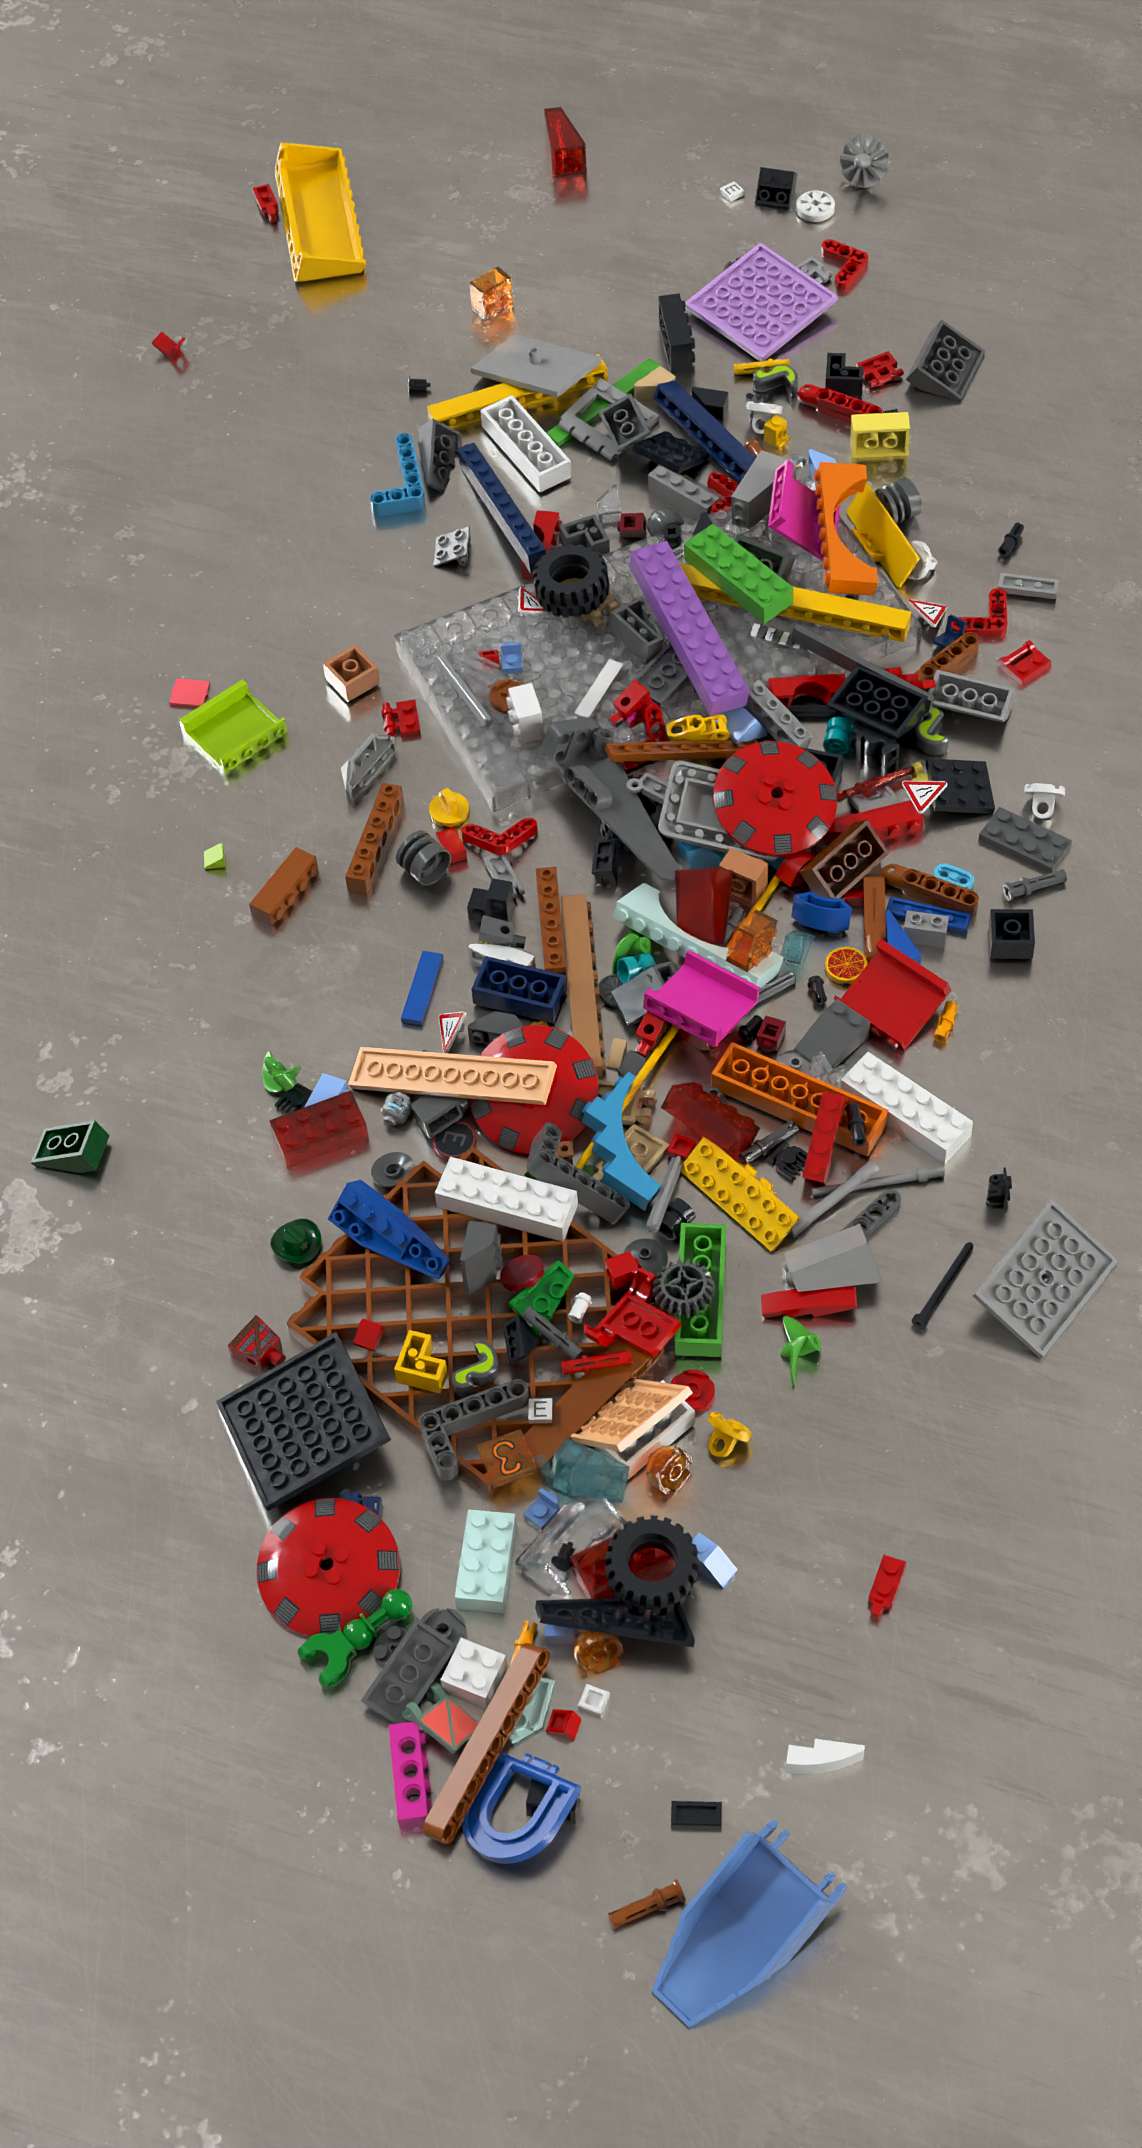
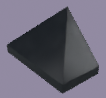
M516 1315L503 1324L509 1365L513 1366L528 1356L541 1340L521 1315Z

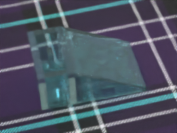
M566 1438L554 1453L548 1488L568 1498L622 1503L630 1466Z

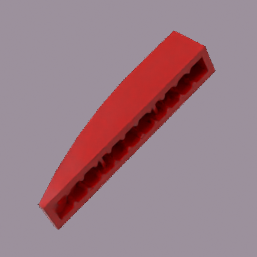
M909 800L836 818L833 820L826 835L815 845H829L852 823L862 820L869 821L881 840L916 833L923 830L924 817L923 814L917 812L912 801Z

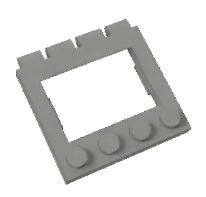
M603 379L594 384L560 417L559 428L567 433L572 432L571 435L583 443L586 442V445L595 451H601V455L611 461L615 458L619 460L633 446L631 445L618 453L612 439L578 418L597 398L605 399L611 405L627 396V394ZM636 401L648 428L651 429L659 421V415Z

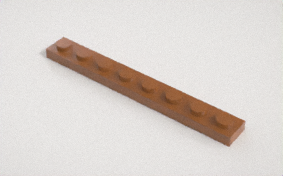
M754 739L738 744L733 740L606 744L605 752L611 762L616 763L624 761L730 758L738 750L758 743V741Z

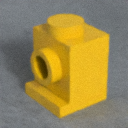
M775 414L764 424V441L779 449L790 439V435L787 434L786 419Z

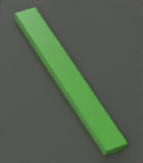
M649 358L612 386L627 395L634 393V384L661 365ZM597 398L578 418L590 425L600 417L598 412L608 407L609 402L605 399ZM558 425L546 433L558 447L573 437L571 435L572 432L567 433L559 428Z

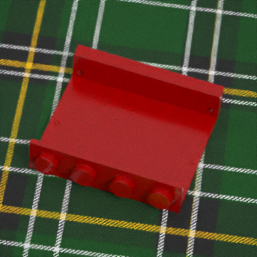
M880 938L876 943L878 952L841 999L835 995L834 1000H840L871 1022L869 1030L877 1037L883 1036L887 1039V1043L895 1049L899 1047L905 1051L949 995L951 989L948 982Z

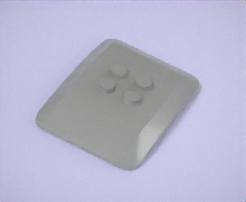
M678 761L673 764L658 824V830L663 836L727 853L732 848L762 860L772 861L778 858L758 854L742 847L721 826L713 804V789L720 769L685 761ZM779 791L771 792L774 798L782 797Z

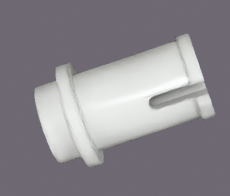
M582 1292L575 1296V1303L567 1316L574 1323H581L587 1307H590L592 1304L591 1297Z

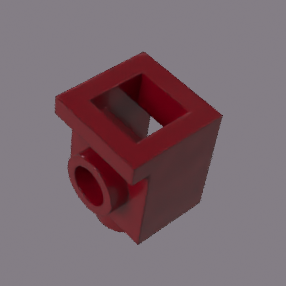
M621 513L617 529L623 538L642 537L646 539L647 520L644 513Z
M765 1016L757 1034V1045L763 1051L778 1050L786 1034V1021Z

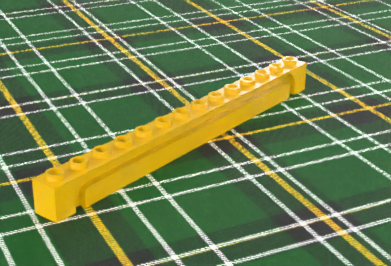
M679 563L699 599L743 608L693 566ZM793 587V604L778 614V616L876 637H882L883 634L889 636L890 640L905 642L911 625L910 611Z

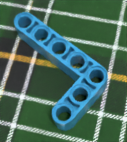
M401 433L396 436L397 455L404 487L377 491L371 494V511L376 517L419 511L425 507L424 489L412 436L408 433Z

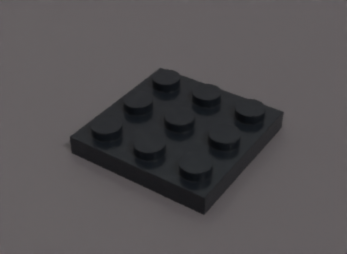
M667 431L634 443L632 451L676 473L706 462L709 458V453L703 451L701 447L693 446L684 439H678Z
M927 758L925 765L928 781L947 782V787L933 801L934 811L994 813L995 805L986 761Z

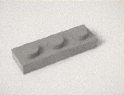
M1001 573L998 588L1008 594L1056 599L1059 580Z

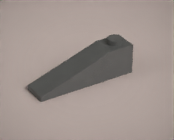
M431 419L419 427L418 446L426 484L439 491H443L450 475L449 471L455 464L454 459L458 454L457 448L461 447L462 433L435 419Z

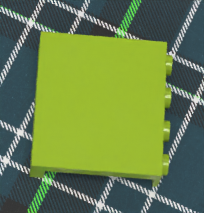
M243 679L179 719L182 733L223 773L235 768L238 764L288 732L285 718L283 717L279 720L249 692L248 685Z

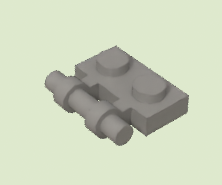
M812 256L796 266L811 278L815 276L814 280L820 284L826 283L832 277L831 271L828 270L824 273V265Z

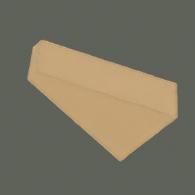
M613 1038L606 1068L619 1069L627 1051V1040Z

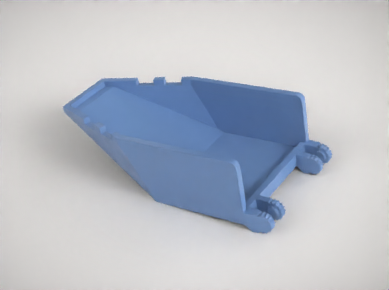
M775 1819L758 1833H745L681 1912L678 1920L680 1922L675 1935L671 1938L670 1948L666 1958L663 1959L652 1992L689 2028L753 1989L786 1966L841 1899L847 1888V1885L842 1882L828 1896L824 1890L833 1882L836 1876L832 1871L817 1886L783 1855L778 1848L788 1838L790 1833L787 1830L781 1832L776 1840L770 1843L766 1838L776 1830L779 1824Z

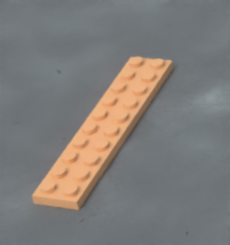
M360 1047L348 1085L351 1089L546 1105L557 1065L552 1061Z

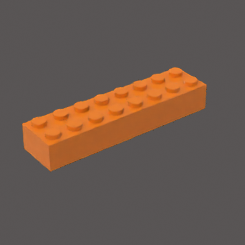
M731 1042L711 1073V1088H718L719 1092L787 1122L793 1120L795 1122L794 1125L796 1124L812 1133L823 1091L845 1096L847 1098L846 1105L853 1102L860 1105L861 1118L865 1122L864 1133L867 1142L863 1146H854L852 1144L851 1131L847 1128V1111L844 1109L835 1143L867 1157L888 1123V1109Z

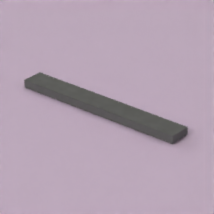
M799 624L794 626L791 641L849 672H852L857 665H860L928 696L926 713L929 714L932 710L935 698L933 695Z

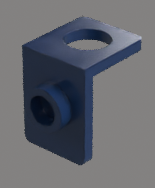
M950 614L947 619L945 632L933 639L932 643L946 648L964 634L966 621ZM952 622L959 624V632L953 630Z

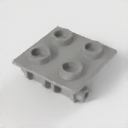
M469 526L436 537L434 567L455 559L462 566L469 562V542L471 541Z

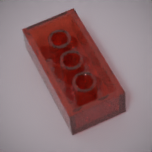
M696 1082L672 1085L661 1106L663 1110L729 1154L742 1152L751 1147L760 1130V1127L754 1124L755 1121L752 1118L740 1115L735 1107L729 1104L725 1105L717 1095L707 1093L703 1090V1086Z
M351 1090L269 1120L272 1135L287 1168L369 1138L366 1122Z
M614 1536L570 1556L571 1570L587 1599L615 1598V1591L610 1590L605 1573L607 1546L609 1541L614 1539ZM657 1548L639 1550L629 1559V1569L639 1579L648 1582L673 1571L675 1568L672 1557L665 1551Z

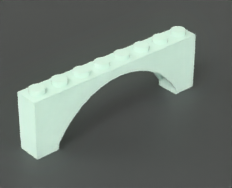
M646 883L641 884L616 903L613 919L685 957L686 951L690 950L755 984L760 989L779 975L784 957L767 948L764 950L724 948L701 941L681 930L664 913L659 902L661 891Z

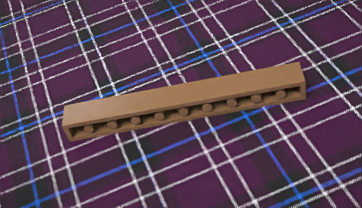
M586 894L561 896L573 1038L590 1055L599 1079L602 1078V1070L606 1069L605 1057H601L600 1053L605 1051L604 1039H599V1034H603L602 1021L597 1020V1017H601L600 1004H596V999H600L599 986L594 987V982H598L597 969L593 970L592 966L596 965L595 952L591 953V948H595L594 935L590 936L589 931H593L592 919H588V915L592 914L591 902H586Z

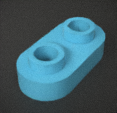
M945 863L937 865L934 869V876L970 890L973 888L974 876L968 871Z

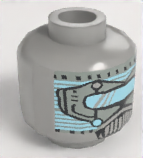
M400 1092L388 1095L381 1108V1113L385 1117L384 1121L393 1126H396L397 1123H405L412 1111L411 1099Z

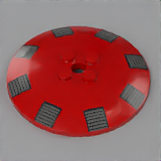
M765 741L748 745L727 759L715 780L713 804L721 826L735 842L758 854L783 857L808 850L826 835L836 814L837 793L830 773L814 755L790 743ZM779 791L782 797L774 798L771 792Z
M529 1025L512 1029L500 1035L484 1049L480 1056L552 1061L557 1065L546 1105L469 1099L476 1122L493 1142L511 1152L529 1155L533 1138L548 1122L555 1124L561 1130L560 1142L574 1141L585 1130L587 1125L582 1122L584 1116L582 1110L589 1101L593 1102L599 1096V1081L590 1055L575 1038L553 1027Z
M318 1499L290 1510L270 1529L258 1555L257 1583L268 1610L289 1630L306 1637H312L318 1633L333 1634L338 1630L343 1633L344 1627L348 1622L354 1619H361L359 1616L361 1613L367 1619L379 1610L384 1595L388 1591L397 1588L400 1575L399 1551L388 1526L369 1508L345 1499ZM326 1559L332 1560L334 1562L333 1567L329 1570L321 1569L322 1561Z

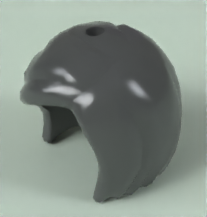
M658 508L651 513L647 521V529L655 542H663L662 530L666 525H678L682 532H685L684 521L677 511L670 508Z

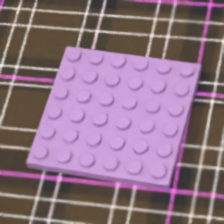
M760 242L688 299L685 305L688 311L761 362L765 361L838 301V295Z

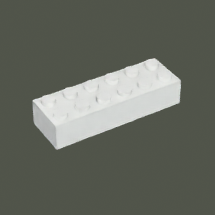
M513 395L480 410L482 427L539 492L572 477L570 459Z
M869 1052L841 1079L840 1089L888 1109L887 1126L943 1164H946L972 1135V1120Z
M454 1157L449 1158L435 1191L436 1205L439 1208L562 1242L578 1207L577 1191Z

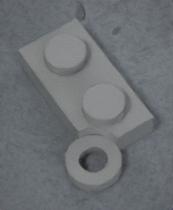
M646 772L640 779L633 778L628 780L627 790L631 793H639L641 791V794L663 805L668 783Z

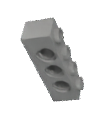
M760 680L748 687L747 705L743 707L758 720L776 741L808 748L813 735Z

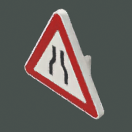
M524 587L519 588L518 611L520 613H524L525 616L528 613H531L533 616L536 614H552V612L549 613L540 606L536 596Z
M912 599L907 600V604L918 613V619L923 618L925 620L924 624H930L932 627H936L947 609L945 605Z
M903 781L902 786L917 812L923 814L947 787V782Z
M466 1012L439 1015L443 1053L449 1052L458 1032L464 1031L465 1024L463 1022L467 1015Z

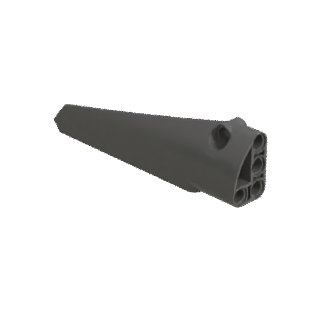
M592 717L552 723L547 729L541 748L542 752L563 773L566 784L657 878L672 883L679 871L678 864L659 835L637 793H631L627 790L629 778L621 762H611L605 752L606 744L613 743L614 732L602 728Z

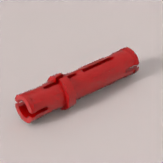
M630 1350L590 1357L582 1355L578 1359L561 1361L563 1376L579 1372L588 1374L591 1370L632 1364ZM616 1358L618 1359V1360H613V1361H607V1362H601V1363H599V1361L610 1360V1359H616ZM592 1362H594V1364H589V1365H583V1366H577V1367H575V1365H581V1364H587V1363H592Z

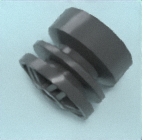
M907 477L892 482L891 486L885 485L874 491L896 524L903 522L904 519L920 515L922 511L919 492L914 483Z
M419 830L413 832L401 843L397 850L396 862L420 884L428 886L439 880L447 871L451 862V853L440 843H437L426 831Z

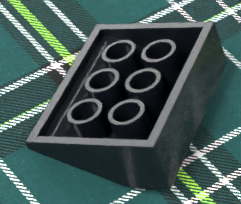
M857 665L829 700L826 707L898 739L914 728L926 714L928 696Z

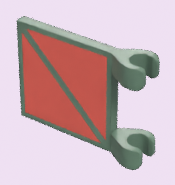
M434 1682L430 1685V1690L426 1696L429 1700L437 1703L422 1714L418 1705L410 1702L406 1705V1710L402 1715L406 1720L417 1723L454 1754L469 1741L479 1721L447 1696L439 1683Z

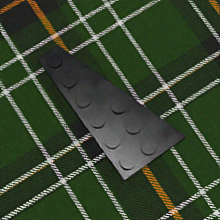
M616 1598L536 1600L535 1610L539 1622L543 1624L694 1648L695 1638L682 1606L677 1603L674 1604V1609L668 1612L664 1608L660 1609V1614H653V1610H646V1614L638 1613L639 1608L634 1607L632 1610L625 1607V1601L619 1602Z

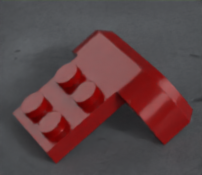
M638 1268L632 1271L633 1282L628 1292L596 1327L591 1329L589 1325L585 1324L584 1331L588 1339L603 1347L612 1345L618 1339L645 1355L654 1358L680 1329L681 1323L674 1317L649 1304L653 1298V1282L656 1276L643 1268Z

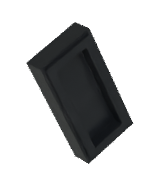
M671 1801V1828L722 1830V1802Z

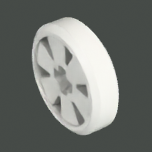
M808 191L798 197L796 211L806 221H824L834 214L835 200L826 192Z

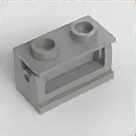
M907 910L904 931L913 944L945 948L949 916Z

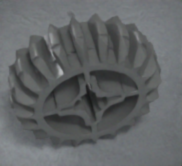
M689 1258L686 1263H682L678 1259L677 1264L670 1261L669 1268L662 1266L661 1272H657L656 1279L653 1282V1295L657 1305L661 1304L662 1311L668 1309L670 1316L673 1313H677L678 1318L682 1314H686V1317L689 1318L690 1313L698 1316L699 1309L705 1311L707 1305H711L712 1297L715 1294V1283L712 1280L711 1272H707L705 1266L699 1267L698 1261L691 1264ZM682 1283L684 1285V1288H686V1294L684 1293V1289L682 1288Z

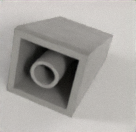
M761 450L731 496L732 524L751 529L770 513L775 470L785 461L789 460L794 463L792 477L796 479V461Z
M860 1224L784 1253L786 1262H783L787 1279L790 1286L795 1284L798 1292L879 1283L882 1281Z

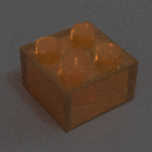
M496 267L470 282L472 311L484 321L513 306L512 280L500 267Z
M758 910L753 911L735 926L726 961L746 972L750 971L754 966L757 967L772 952L771 943L777 934L776 925L778 920Z

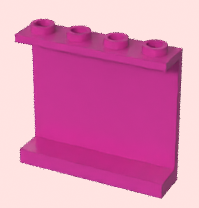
M787 460L775 470L768 527L823 561L824 555L821 554V544L823 541L819 538L821 525H818V515L820 513V510H817L818 496L815 495L813 490L792 477L794 463ZM841 504L838 506V508L835 510L833 514V521L836 532L839 522V509Z
M687 950L685 964L657 992L649 988L644 993L643 1008L715 1047L758 1003L760 987Z

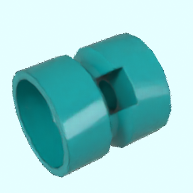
M833 717L828 721L823 741L825 751L839 755L847 753L852 736L851 729L853 724L851 721L844 717Z
M649 953L620 958L617 962V972L621 983L625 984L650 967L655 966V962Z

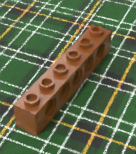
M382 782L345 875L348 892L368 895L404 802L402 786Z
M556 867L535 868L544 968L546 971L566 975Z

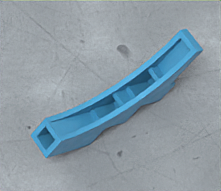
M628 1071L624 1078L620 1076L613 1086L615 1089L612 1092L608 1091L603 1099L597 1096L593 1102L589 1101L582 1110L584 1113L582 1122L597 1132L592 1139L594 1145L591 1152L607 1162L601 1171L604 1173L601 1182L624 1195L629 1201L646 1211L658 1195L661 1185L651 1178L636 1162L628 1148L623 1133L621 1118L623 1101L632 1088L636 1077Z

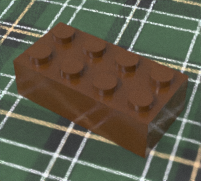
M868 820L852 823L799 872L815 894L825 898H841L889 854V851Z

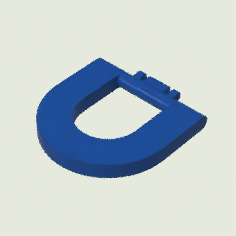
M500 1752L462 1822L464 1834L472 1847L482 1857L492 1862L509 1864L531 1858L543 1850L555 1837L581 1792V1786L557 1776L560 1771L558 1766L552 1765L538 1757H533L531 1754L526 1753L521 1761ZM515 1772L550 1786L532 1818L524 1827L511 1833H501L493 1829L491 1823L492 1811Z

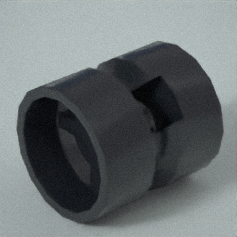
M674 1198L667 1206L658 1231L664 1237L675 1240L681 1234V1223H691L696 1218L695 1212L684 1200Z

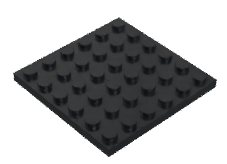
M337 1332L216 1401L267 1511L391 1441Z

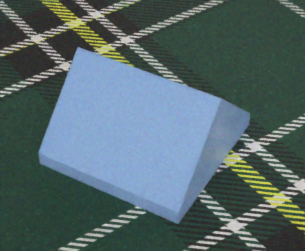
M743 706L720 713L726 716V726L730 734L729 738L736 744L765 737L768 734L758 720Z

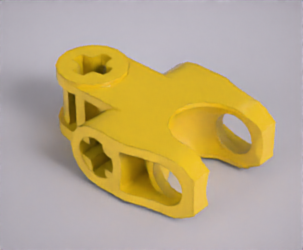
M722 714L706 718L700 715L686 716L671 721L666 726L668 738L671 739V742L684 739L686 741L727 740L730 736L726 726L727 718ZM675 726L682 728V732L676 734L672 733L671 730Z

